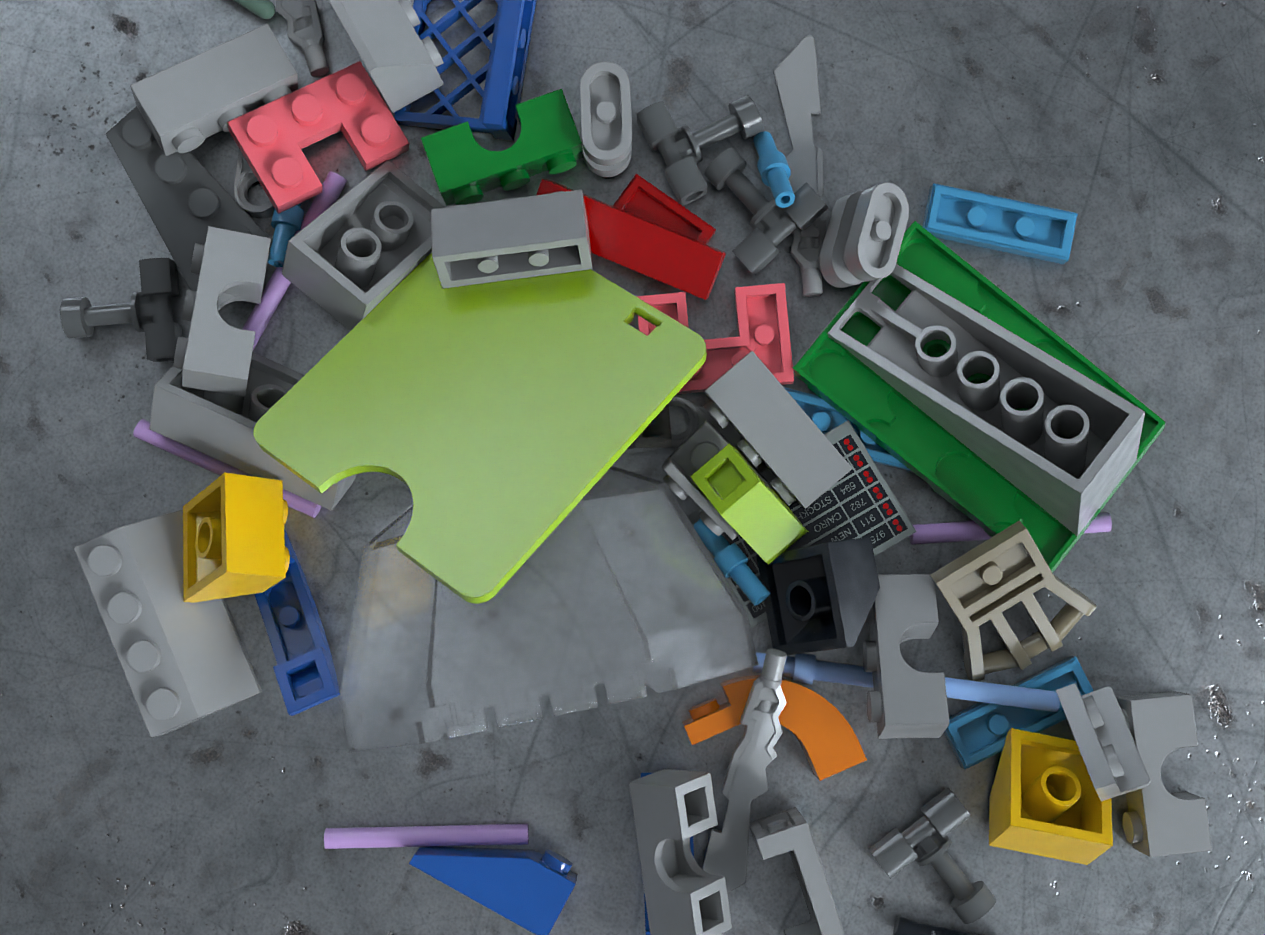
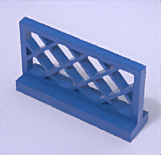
M414 0L413 9L421 24L413 28L420 40L427 36H430L431 40L437 38L448 52L442 58L444 63L436 67L439 75L456 63L468 79L447 96H444L439 88L435 89L434 92L440 101L425 113L410 112L411 103L396 111L394 118L398 125L447 129L468 121L471 132L489 133L495 139L514 141L518 119L515 105L521 101L537 0H495L498 4L496 16L481 28L477 26L468 12L483 0H463L461 3L458 0H451L456 7L434 24L426 16L428 3L432 0ZM464 16L475 32L452 50L441 33ZM425 23L429 27L426 31H424ZM493 33L492 43H491V42L487 39V37L490 36V35ZM483 41L490 50L489 62L475 74L471 75L460 59ZM485 80V86L483 91L479 84ZM475 88L483 98L480 117H460L452 106ZM448 110L452 116L441 114Z

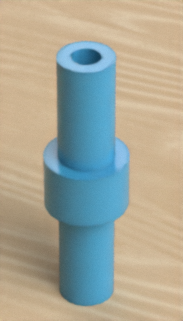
M766 131L760 132L754 137L753 142L759 156L757 168L761 179L765 185L770 187L776 205L781 208L789 207L794 203L795 195L789 182L791 170L785 155L777 150L772 135Z
M301 203L279 214L274 208L271 226L275 228L268 257V263L272 266L283 267L288 241L294 237L296 231L301 230L304 217Z
M701 519L693 525L692 531L715 557L712 563L725 578L731 577L754 606L763 602L770 595V592L747 566L746 563L749 559L737 544L733 543L730 545L722 534L720 536L714 534Z

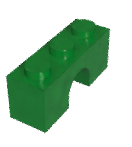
M559 89L515 105L521 133L518 140L506 150L490 151L481 147L474 139L468 121L422 137L421 140L446 206L454 203L456 205L474 204L484 198L483 193L499 187H502L505 191L514 190L529 183L530 177L545 171H548L549 174H559L575 167L577 164L576 160L583 158V148L563 90Z

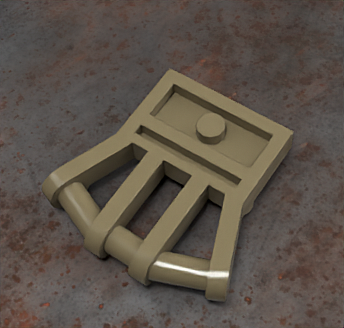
M1020 521L930 575L961 624L965 652L963 654V662L967 677L972 681L984 680L985 674L1016 667H1019L1021 670L1032 664L1031 658L1048 648L1053 652L1063 646L1061 641L1083 615L1089 617L1097 608V605L1074 587L1072 588L1052 573L1028 530ZM1043 587L1067 602L1051 622H1049L1033 593ZM1018 602L1022 603L1037 632L1020 642L1002 614L1003 611ZM990 620L1007 649L982 654L979 626Z

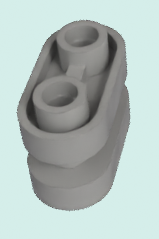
M608 61L597 62L585 70L580 81L583 158L586 166L596 175L612 177L622 173L631 160L632 114L630 80L626 71L621 66Z
M889 182L881 183L864 191H857L842 196L834 204L819 256L821 273L832 286L845 288L860 284L863 281L868 282L881 279L890 275L894 270L909 218L908 200L904 192L897 185Z

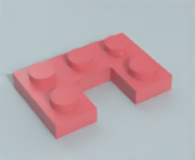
M360 61L227 122L230 134L278 214L322 193L323 185L301 149L342 131L364 170L368 171L387 160L407 152L410 144Z
M785 283L735 287L738 337L705 339L707 357L704 364L677 394L704 392L751 351L757 355L781 385L793 384L794 373ZM686 292L636 296L689 328ZM638 316L639 331L648 336L656 326Z

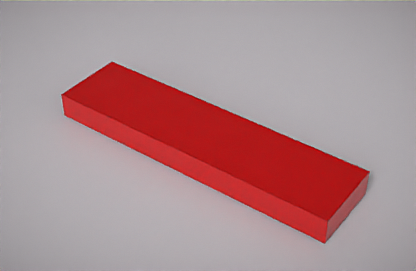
M542 179L536 195L550 194L558 191H573V189L549 179ZM583 194L588 219L591 253L701 299L707 300L709 298L726 252Z

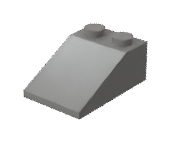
M387 160L288 241L282 275L351 331L432 252L431 209L444 208L445 206Z

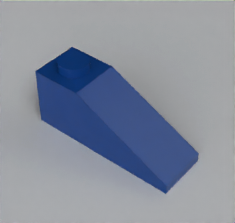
M420 847L409 863L535 935H549L576 885L578 875L570 870L573 864L568 859L551 850H546L542 855L535 850Z

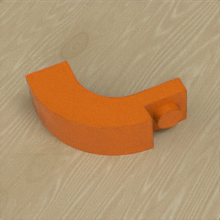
M760 675L743 676L724 681L720 685L728 702L719 705L717 699L714 698L688 710L691 718L682 721L692 745L741 724L740 719L753 682ZM782 678L780 686L787 703L778 716L780 725L789 729L796 736L813 774L820 781L867 761L852 727L835 706L813 690Z

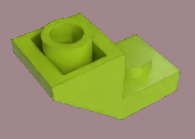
M730 443L690 476L718 513L767 564L774 561L808 532L780 496L765 485L739 451Z

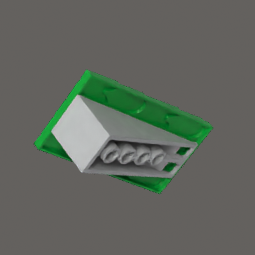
M916 221L904 233L896 266L892 273L881 279L864 281L793 367L795 376L804 382L812 392L854 423L858 430L865 433L876 444L927 482L935 492L982 527L990 537L1020 521L1028 530L1052 573L1138 464L1149 447L1164 430L1166 423Z

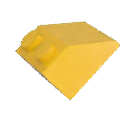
M224 472L183 506L184 602L195 603L263 593L286 578L290 554L288 548L285 547L284 525L288 517V504L283 499V480Z
M1014 728L1008 731L989 797V846L1084 865L1090 864L1113 846L1112 798L1104 801L1100 800L1076 741Z

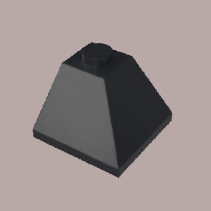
M871 536L827 542L784 551L770 564H767L760 556L757 557L760 580L770 592V595L764 602L773 649L783 651L787 655L848 648L855 645L880 589Z

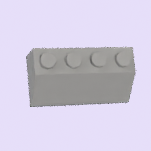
M328 0L392 113L444 85L436 68L444 62L430 36L420 40L413 28L421 24L409 0Z
M252 352L245 397L183 387V369L173 366L154 385L150 430L255 477L283 480L284 490L333 511L356 478L357 474L346 477L333 484L321 494L264 452L256 442L253 435L255 424L304 376L297 371Z
M183 509L119 527L74 547L150 738L170 733L262 693L224 598L195 603L184 602Z

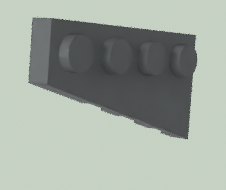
M137 106L106 133L109 142L190 290L197 291L200 276L199 274L191 273L195 243L205 244L208 226L270 238L190 152H175L165 156Z

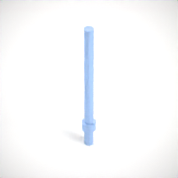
M755 652L752 672L762 673L766 653ZM805 653L795 654L794 657H786L782 676L792 677V682L812 685L813 680L874 688L872 672H865L863 666L816 660V655ZM945 677L947 698L1058 712L1060 700L1056 691Z

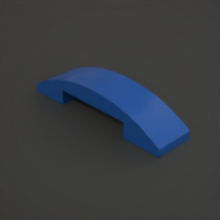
M284 528L285 547L288 548L290 554L286 578L263 593H256L254 595L278 664L273 669L287 712L293 716L339 696L340 692L332 655L316 604Z

